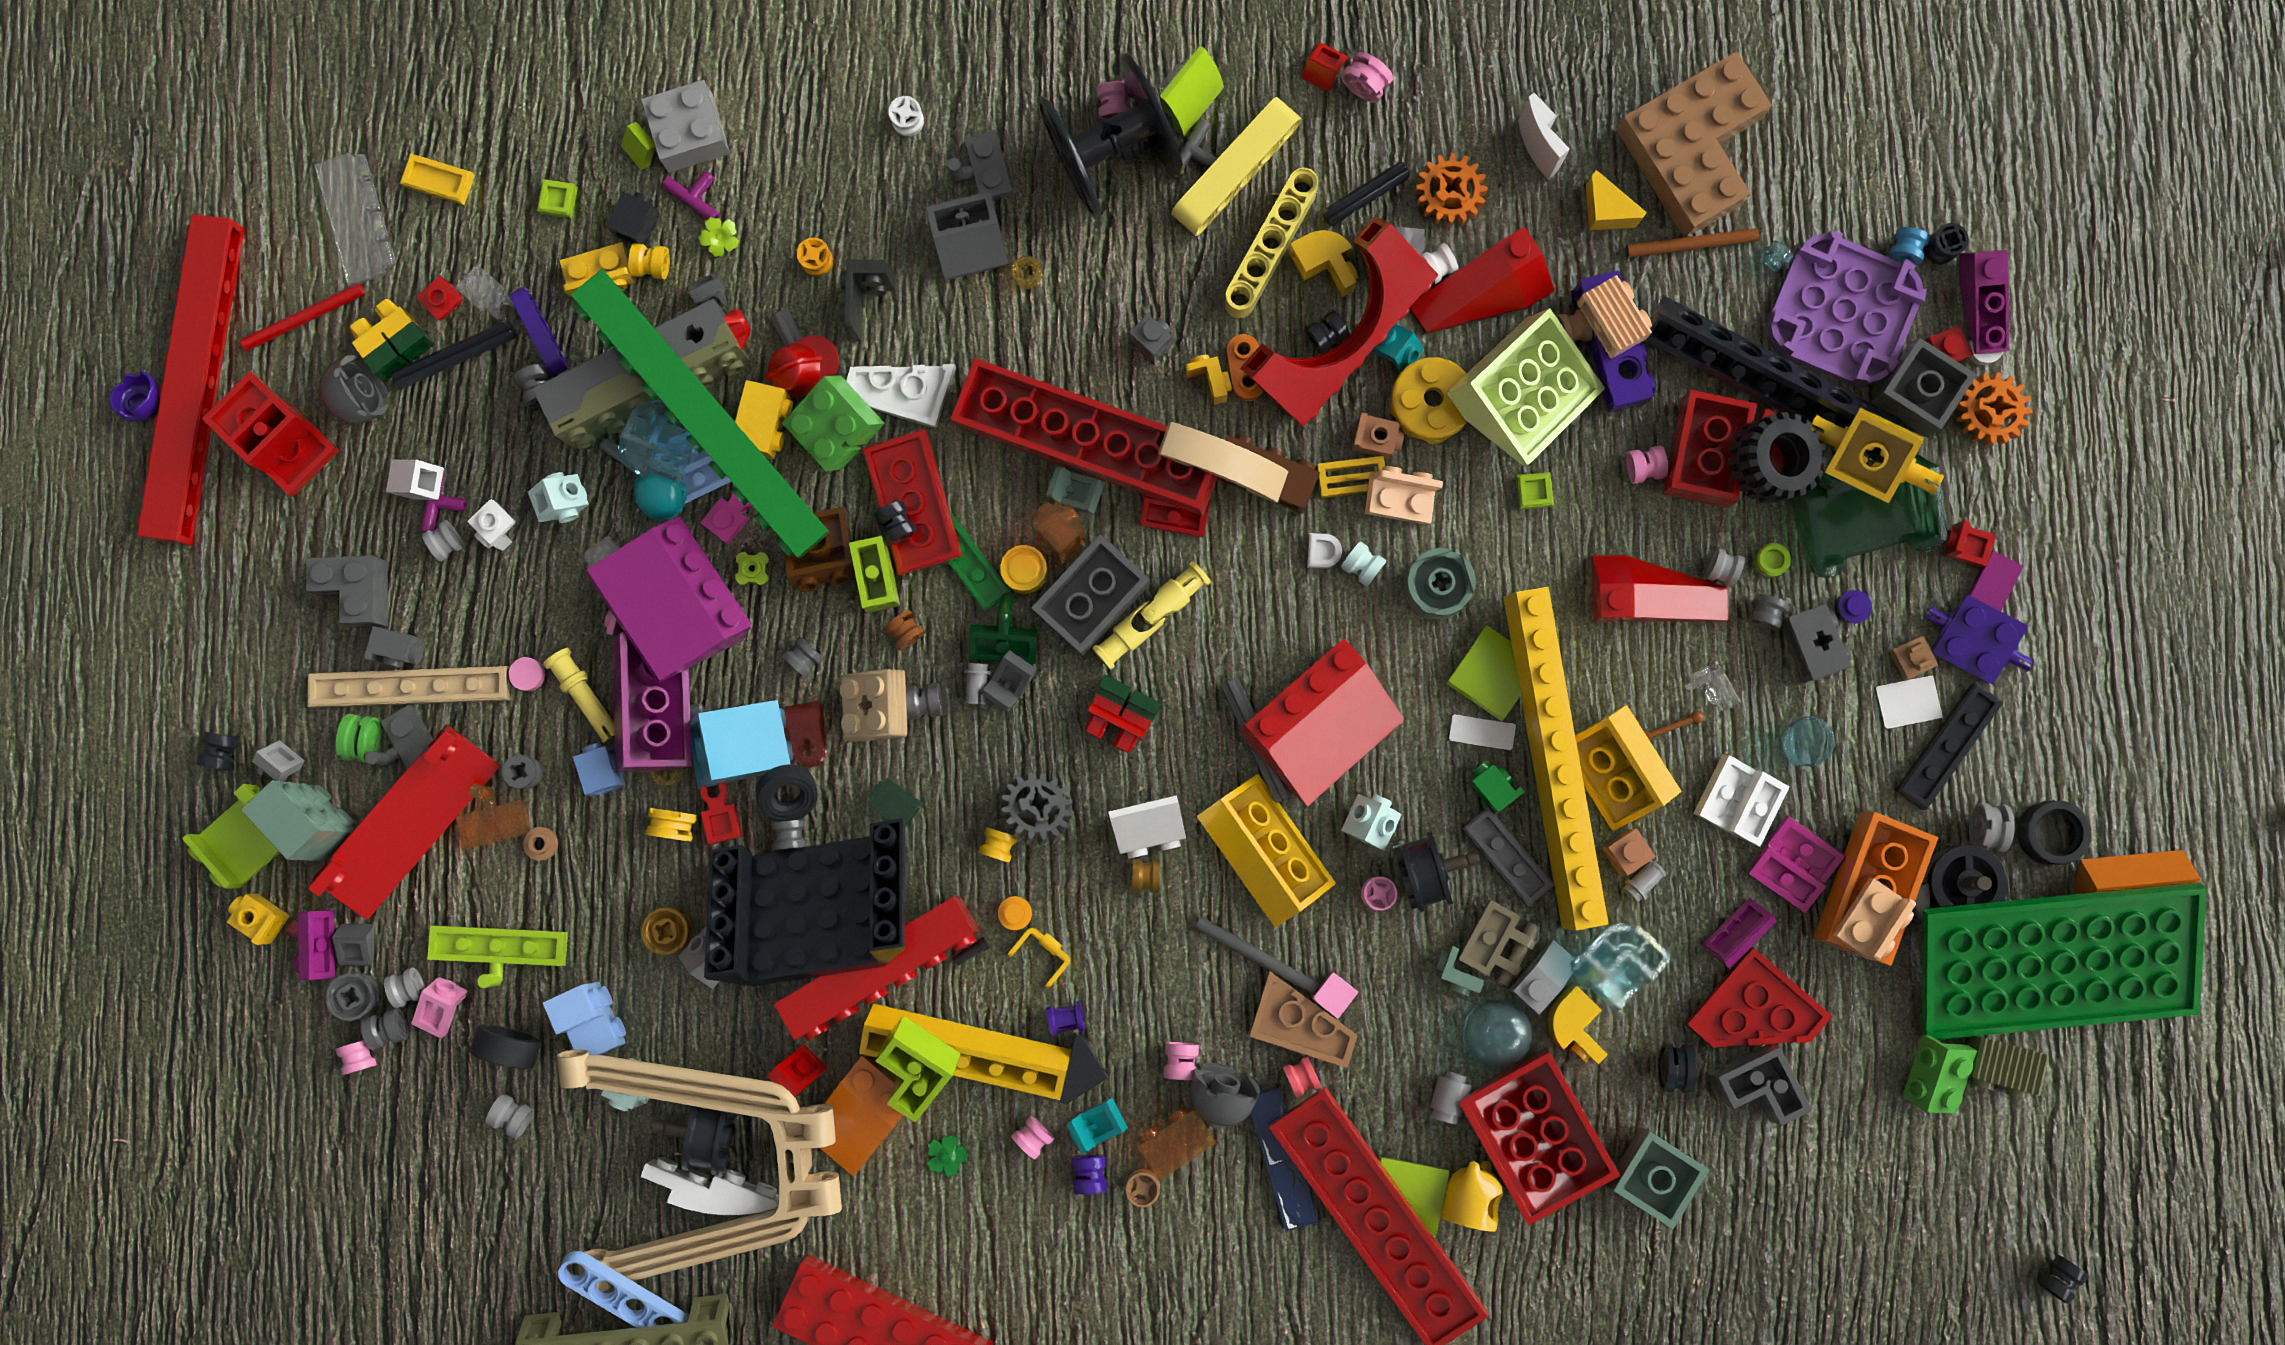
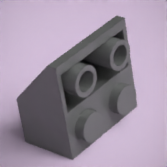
M990 191L926 207L945 281L1009 265Z

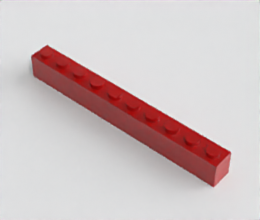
M192 214L190 224L185 232L187 241L185 256L182 257L180 262L182 274L180 286L175 292V316L169 327L171 339L169 351L164 357V381L158 392L160 405L158 415L153 422L155 434L153 446L148 452V476L142 487V495L144 497L142 511L137 517V536L155 542L192 546L211 434V428L201 418L216 404L245 228L230 218Z

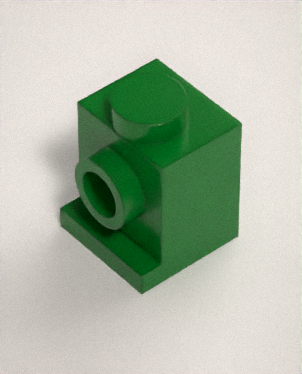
M1485 760L1471 772L1474 778L1468 782L1494 814L1499 813L1525 792L1521 786L1513 788L1510 784L1514 781L1509 773L1502 766L1496 768L1494 764L1491 765L1488 760Z

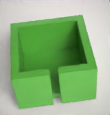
M840 375L824 376L782 424L827 472L843 469L862 449L859 445L866 444L885 423Z

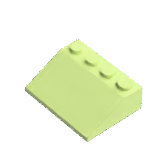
M1549 308L1525 318L1447 392V395L1467 422L1522 466H1527L1605 387Z

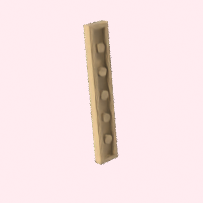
M510 667L308 674V707L510 700Z

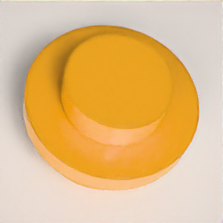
M1018 896L1005 899L998 909V918L1001 924L1010 930H1020L1026 927L1032 917L1030 904L1024 898Z

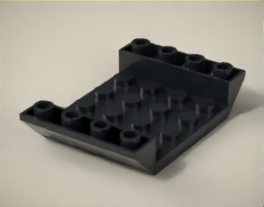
M903 818L870 823V836L808 847L752 855L742 845L710 850L704 978L707 980L754 987L884 967L905 950V820Z

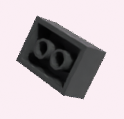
M1099 534L1031 608L1046 625L1083 658L1091 647L1098 642L1150 586V579Z

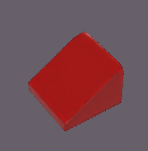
M1319 42L1307 59L1302 78L1329 91L1334 85L1348 56Z

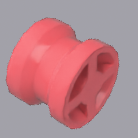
M1308 1056L1302 1058L1300 1063L1295 1066L1287 1065L1283 1067L1296 1098L1302 1097L1304 1092L1309 1089L1317 1090L1321 1088V1084Z

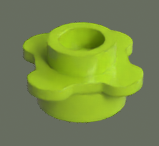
M741 552L737 555L736 562L739 565L735 579L739 584L745 585L750 582L764 585L768 581V568L766 564L769 562V557L765 553L759 552L757 555H748L746 552ZM755 566V570L751 572L749 567Z

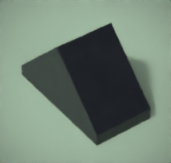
M1078 1032L1075 1036L1060 1103L1068 1104L1109 1077L1086 1036Z

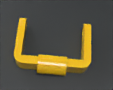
M1029 928L1007 955L1012 957L1030 934H1032L1040 941L1039 944L1053 956L1056 954L1064 961L1045 985L1049 989L1067 968L1071 960L1069 955L1060 949L1063 945L1048 933L1044 935L1036 928Z

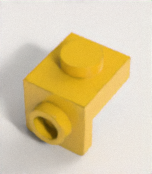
M1201 355L1190 360L1191 363L1185 365L1186 377L1191 378L1206 374L1214 405L1227 402V392L1232 391L1228 372L1221 371L1218 356L1210 358L1209 355Z

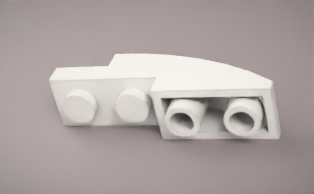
M659 1157L658 1160L653 1159L647 1162L640 1176L672 1189L667 1203L701 1213L744 1215L775 1209L779 1205V1195L776 1194L777 1189L761 1182L757 1186L746 1182L745 1175L733 1170L719 1173L714 1176L712 1182H709L708 1175L696 1170H690L687 1173L677 1169L678 1164L676 1162Z

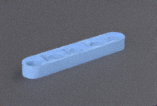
M573 1251L564 1256L558 1270L560 1281L565 1286L634 1327L657 1325L655 1319L660 1316L670 1318L673 1324L688 1322L689 1315L590 1255L581 1251ZM572 1263L579 1264L584 1268L585 1273L573 1275L568 1272L567 1265ZM601 1281H607L614 1286L615 1290L610 1293H603L597 1288L596 1284ZM629 1299L640 1300L644 1308L632 1310L627 1307L626 1301Z

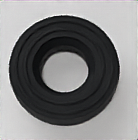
M780 765L770 769L760 778L756 787V799L761 812L769 819L777 822L803 818L811 812L818 798V789L813 776L808 770L797 765ZM784 785H795L800 789L797 798L789 802L777 801L774 798V793L779 787Z

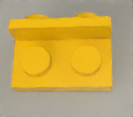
M621 242L560 260L566 282L563 285L564 292L574 300L570 294L601 269L610 276L621 290L626 289L628 284L635 283L634 276H631L629 273V256L625 244Z

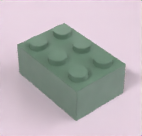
M272 780L241 809L287 860L327 861L355 829L352 826L354 823L353 819L342 809L337 810L329 801L331 799L330 794L320 785Z

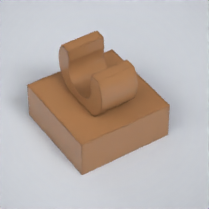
M1923 635L1889 650L1904 681L1938 666Z

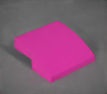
M1786 815L1757 856L1748 873L1806 913L1826 888L1825 882L1846 856L1799 822Z

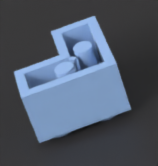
M600 982L577 986L543 1002L556 1035L566 1032L574 1050L585 1049L589 1051V1055H602L626 1044L623 1037L626 1035L625 1027L619 1017L615 1018L610 1007L613 1003L612 997L605 986L601 987Z

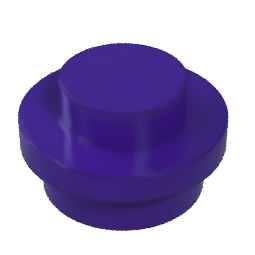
M1850 590L1840 596L1837 602V611L1844 621L1853 624L1860 623L1870 616L1872 602L1866 593L1860 590Z

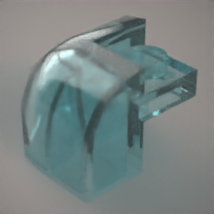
M661 399L655 402L653 400L647 401L643 404L638 402L632 410L620 437L618 446L620 459L632 472L644 478H647L648 473L651 472L681 483L695 450L686 439L690 435L689 431L682 424L676 427L663 413L668 407Z
M1612 924L1597 933L1570 964L1571 971L1584 990L1591 988L1614 1012H1617L1624 1007L1642 985L1654 981L1673 957L1647 931L1638 925Z

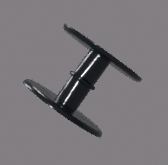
M1127 53L1122 55L1120 59V69L1133 107L1108 120L1100 117V124L1074 137H1071L1051 102L1043 96L1037 97L1041 117L1062 166L1085 208L1095 220L1101 215V207L1086 168L1114 154L1120 157L1122 150L1148 138L1165 168L1175 177L1179 178L1184 175L1182 158L1162 107L1145 75L1134 59Z

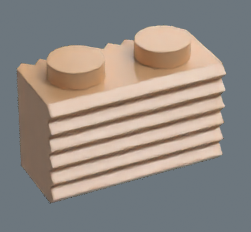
M1617 275L1584 293L1577 302L1611 359L1646 340L1652 333L1650 330L1652 323L1648 314L1643 309H1637L1632 300L1634 299L1632 288L1626 281L1621 282Z

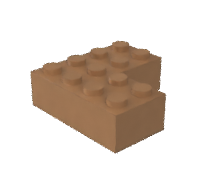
M1738 51L1625 115L1616 129L1683 237L1695 234L1741 207L1751 195L1720 144L1762 120L1772 107V104Z

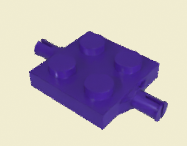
M1964 593L1957 607L1949 612L1948 615L1931 605L1926 610L1938 617L1936 618L1924 612V619L1940 626L1938 638L1931 648L1932 653L1992 685L2002 669L2009 663L2023 669L2025 672H2028L2031 667L2020 662V660L2032 666L2034 664L2033 658L2031 659L2017 651L2019 642L2029 626Z

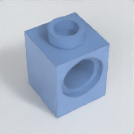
M596 743L582 748L583 754L573 757L585 795L595 797L626 786L622 773H616L614 748L602 746V743Z

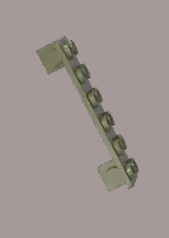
M727 1294L693 1297L688 1322L558 1336L562 1323L559 1312L525 1315L515 1345H729L725 1325L730 1302Z

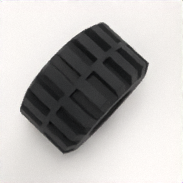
M1788 413L1770 415L1742 427L1743 430L1737 432L1733 437L1736 443L1730 444L1729 452L1733 453V456L1728 458V466H1733L1734 472L1730 473L1733 480L1738 479L1739 484L1737 487L1741 492L1747 490V497L1752 500L1759 498V502L1773 503L1806 494V491L1812 490L1817 485L1815 480L1821 479L1824 473L1820 467L1826 465V458L1822 457V451L1826 449L1824 443H1819L1818 438L1821 435L1818 430L1812 431L1811 427L1813 424L1808 420L1801 421L1800 415H1789ZM1772 442L1780 448L1784 457V467L1781 474L1774 469L1770 461L1769 450Z

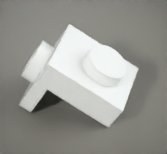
M492 499L467 521L477 531L474 536L488 549L494 546L504 551L512 543L505 533L515 524V520Z

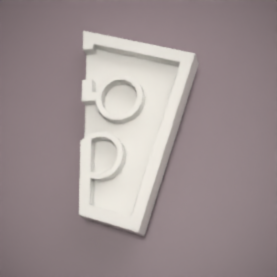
M943 364V366L850 367L846 381L872 410L936 429L956 366L955 364Z

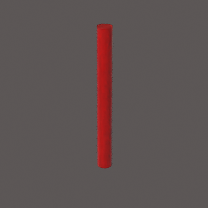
M357 283L241 339L240 343L245 351H249L366 295L365 290L360 283Z

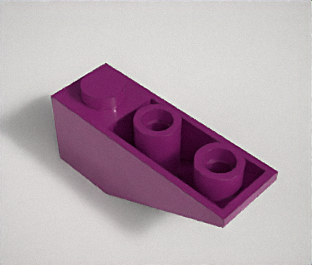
M1988 250L1959 254V285L1974 354L2010 351L2008 250Z

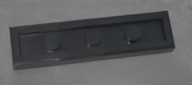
M1977 682L1971 683L1895 791L1921 810H1927L2004 702Z

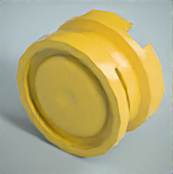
M1028 545L1015 546L1008 550L1002 558L1000 565L1001 576L1007 587L1015 593L1023 595L1033 594L1046 583L1048 576L1047 563L1042 553L1036 548Z
M649 808L648 817L651 820L650 826H647V829H645V835L692 842L691 825L696 822L697 815Z

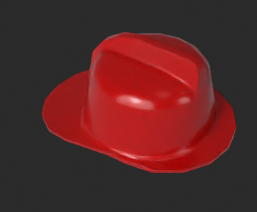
M810 335L778 349L771 355L768 362V373L764 375L765 379L771 381L775 387L785 389L790 398L801 397L810 393L824 376H835L839 365L838 351L834 344L824 336Z

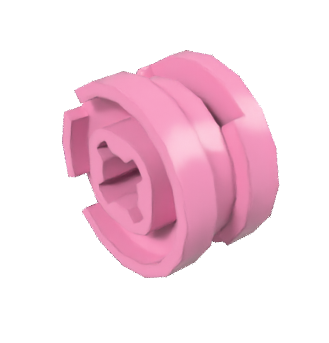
M1357 52L1353 57L1351 66L1346 67L1342 72L1341 79L1346 87L1363 100L1375 103L1382 97L1384 86L1390 85L1393 81V75L1388 67L1379 59L1365 52Z

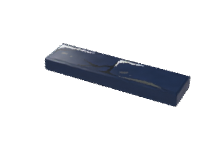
M1277 1087L1259 1093L1251 1114L1285 1231L1317 1223L1318 1218L1307 1180L1269 1129V1124L1286 1113L1280 1088Z

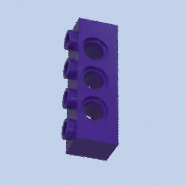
M1619 270L1580 279L1574 288L1577 302L1584 293L1616 275L1621 282L1626 280H1621ZM1592 329V340L1588 342L1598 379L1605 387L1602 393L1608 414L1647 404L1654 397L1653 393H1655L1656 387L1652 374H1647L1644 363L1647 360V354L1643 342L1611 359ZM1624 366L1629 368L1632 372V379L1622 378L1618 372V367Z

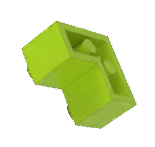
M902 1016L884 1040L876 1062L899 1076L889 1096L887 1105L916 1123L953 1076L961 1053L905 1016Z

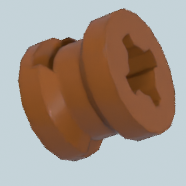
M910 610L902 612L883 628L887 635L893 636L895 646L899 651L911 646L926 632L922 626L914 622V615Z

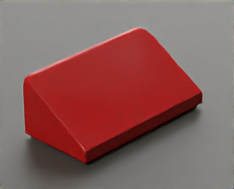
M1144 495L1139 526L1204 537L1211 499L1208 502L1204 515L1201 516Z

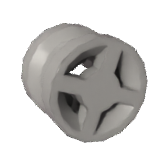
M447 520L441 522L438 529L434 531L428 530L422 534L426 546L440 562L447 559L448 553L453 550L460 551L465 547L460 535Z
M1717 548L1708 565L1706 579L1711 581L1718 579L1723 581L1725 586L1733 588L1742 573L1745 557L1741 555L1731 556L1724 549Z
M414 967L406 969L400 976L394 974L384 979L387 998L394 1008L403 1007L410 1000L419 1001L421 992L425 989L423 979Z

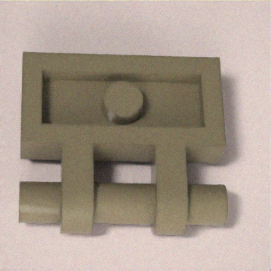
M1489 900L1457 959L1486 976L1490 975L1494 965L1500 967L1502 971L1496 981L1509 987L1514 976H1519L1522 970L1520 965L1528 950H1533L1537 942L1534 939L1540 927L1528 921L1523 932L1516 930L1515 927L1521 916ZM1510 938L1517 943L1507 960L1500 956Z

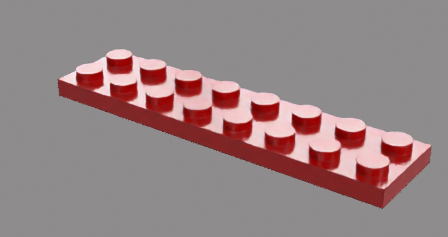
M1326 1086L1269 1124L1271 1132L1425 1345H1445L1488 1318L1487 1309Z

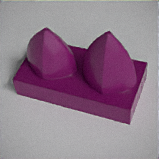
M334 910L298 912V917L285 929L293 939L298 941L299 952L290 964L299 973V980L335 978V949L332 938L334 935Z

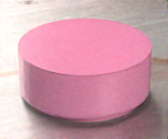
M529 657L519 658L509 669V679L517 689L533 691L543 684L545 669L535 659Z

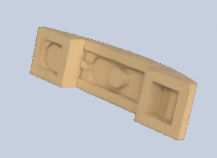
M1174 422L1168 423L1158 452L1159 455L1185 466H1194L1246 488V491L1274 503H1278L1288 471L1256 453L1218 437Z

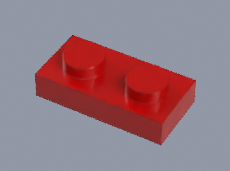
M804 1044L778 1064L767 1076L774 1083L785 1087L796 1097L817 1080L828 1067Z

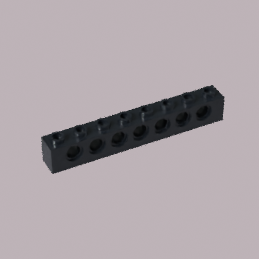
M1664 295L1650 317L1652 323L1650 330L1652 333L1645 341L1783 413L1800 415L1801 421L1808 420L1812 423L1816 415H1819L1821 418L1845 429L1846 426H1851L1859 409L1862 408L1901 426L1902 419ZM1812 425V426H1814V427H1816V428H1818V429L1824 431L1823 429H1821V428H1819V427H1817V426H1815V425ZM1875 447L1872 451L1865 450L1869 454V458L1874 461L1876 459H1884L1880 455L1881 449Z

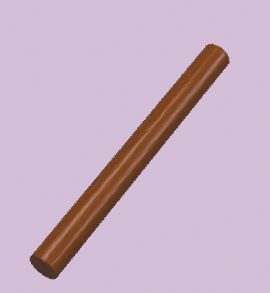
M1754 228L1627 244L1626 256L1630 258L1759 241V230Z

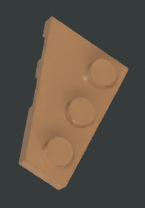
M1269 971L1249 1037L1348 1068L1358 1035Z

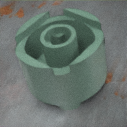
M1435 548L1424 552L1414 561L1406 573L1404 579L1406 601L1417 615L1422 618L1443 620L1456 615L1468 604L1476 586L1473 567L1465 557L1450 549ZM1436 577L1439 582L1445 581L1446 583L1442 591L1439 588H1434L1432 585Z

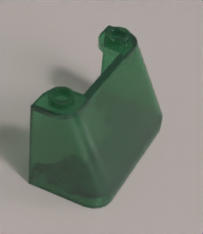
M1916 454L1914 457L1917 459L1915 463L1940 474L1939 465ZM1824 472L1821 479L1815 480L1817 485L1812 490L1806 491V494L1789 499L1811 572L1818 577L1829 578L1838 575L1839 571L1845 567L1844 559L1901 543L1914 547L1916 551H1929L1934 549L1937 544L1948 542L1941 483L1938 485L1925 479L1938 486L1935 494L1931 495L1929 492L1904 481L1903 484H1899L1890 502L1887 503Z

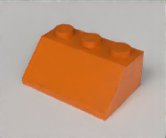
M2183 850L2081 859L2074 881L2075 894L2200 883L2201 878Z

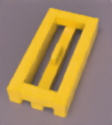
M1384 456L1317 464V471L1320 472L1321 498L1367 493L1368 484L1328 489L1327 485L1369 480V475L1377 471L1326 477V472L1378 466V471H1380L1385 466Z

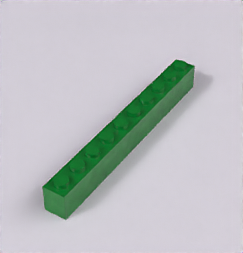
M603 269L599 270L570 294L577 302L573 309L586 323L592 319L600 328L595 333L608 349L615 346L623 356L618 361L631 375L638 372L645 381L641 385L643 390L654 402L658 398L663 401L668 407L663 413L676 427L682 424L689 431L690 435L686 437L688 442L699 454L703 450L708 453L713 459L708 465L721 479L727 476L735 485L731 489L733 494L743 505H746L748 502L753 505L758 511L753 517L766 531L772 527L780 537L776 543L788 557L794 553L800 559L830 534L829 530Z

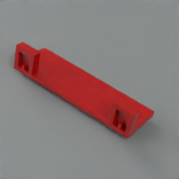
M446 724L313 876L308 889L319 897L324 891H327L363 918H370L499 769V763Z

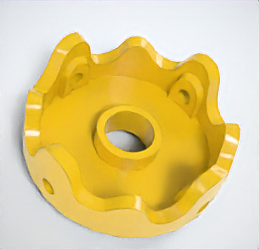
M1427 357L1409 364L1399 374L1391 391L1389 410L1391 415L1400 423L1402 431L1407 436L1426 441L1429 444H1438L1464 428L1467 421L1447 395V392L1467 374L1459 365L1447 359ZM1435 390L1441 394L1442 403L1436 407L1429 406L1424 400V394L1427 391Z

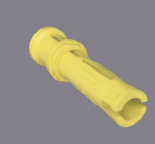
M564 648L544 661L543 665L546 669H551L561 684L559 686L561 691L572 696L602 739L603 744L612 741L615 735L614 721L586 683L588 680L586 672L579 670L570 657L571 651L569 648Z

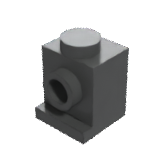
M1149 314L1130 332V343L1154 365L1177 339L1170 334L1172 330L1166 322L1159 317L1154 319Z
M373 626L364 659L403 668L404 662L418 665L424 652L422 646L423 639Z

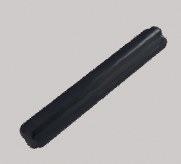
M504 321L392 371V380L398 388L403 389L515 339L516 332L509 321Z

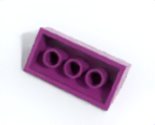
M619 633L612 640L616 773L656 772L691 767L689 668L658 683L627 635Z

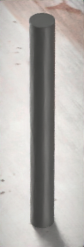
M1202 916L1194 927L1312 995L1319 985L1317 981Z

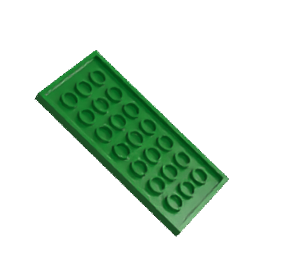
M2189 883L1923 909L1921 1035L1931 1036L1936 1040L2200 1015L2207 888L2201 883Z

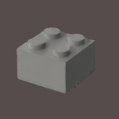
M705 80L641 99L659 160L669 173L731 154L713 94Z

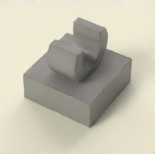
M280 740L257 751L252 760L258 766L259 775L267 773L273 778V781L282 782L288 776L299 771L305 761Z

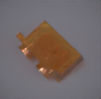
M1185 1106L1168 1117L1171 1123L1160 1130L1155 1125L1139 1136L1142 1142L1138 1143L1136 1148L1142 1153L1159 1181L1217 1144L1208 1127L1194 1108L1189 1111Z

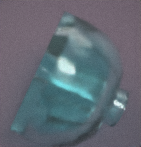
M1500 998L1486 999L1476 1004L1470 1010L1471 1012L1468 1014L1466 1021H1464L1462 1028L1463 1040L1469 1053L1478 1061L1492 1067H1507L1520 1061L1528 1052L1532 1041L1531 1023L1526 1013L1515 1003Z

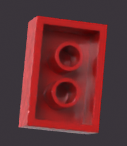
M1690 390L1684 395L1680 401L1668 462V477L1665 478L1662 494L1729 508L1738 502L1740 490L1737 485L1739 481L1738 479L1733 480L1730 474L1734 472L1733 466H1728V458L1733 456V453L1729 452L1730 444L1736 443L1733 438L1735 434L1742 431L1744 425L1754 421L1757 403Z

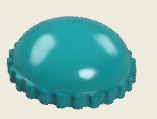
M657 464L643 469L642 473L638 474V479L635 480L633 495L638 508L644 515L646 514L648 518H653L655 521L670 520L678 516V513L683 511L682 508L685 507V501L687 500L686 484L682 481L683 478L672 467L668 468L667 465L661 466Z

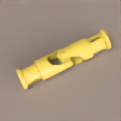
M1193 560L1188 563L1189 567L1175 580L1170 579L1159 588L1152 602L1142 603L1113 628L1114 633L1099 646L1095 644L1091 647L1110 670L1115 667L1114 663L1128 650H1135L1158 630L1166 619L1163 618L1164 616H1169L1181 610L1190 602V596L1203 585L1208 586L1211 583L1208 576ZM1141 613L1144 621L1150 624L1152 628L1145 632H1138L1133 629L1132 622L1134 617Z

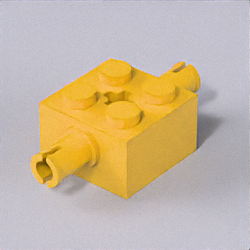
M1860 408L1851 426H1846L1845 429L1821 418L1819 415H1816L1812 422L1813 425L1824 430L1822 431L1814 426L1811 427L1812 431L1818 430L1821 437L1818 440L1833 446V451L1836 452L1825 473L1887 503L1890 502L1899 484H1903L1904 481L1934 495L1938 486L1925 479L1940 485L1944 478L1943 474H1938L1915 463L1917 459L1914 457L1920 449L1924 437L1865 409ZM1875 447L1880 448V455L1884 459H1876L1874 463L1869 462V454L1865 450L1872 451Z

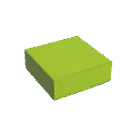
M637 122L627 125L621 147L640 170L645 169L651 164L656 149L655 143Z
M543 179L537 211L544 215L572 219L578 187L573 183Z
M1550 472L1524 474L1515 477L1519 510L1552 507L1554 505Z

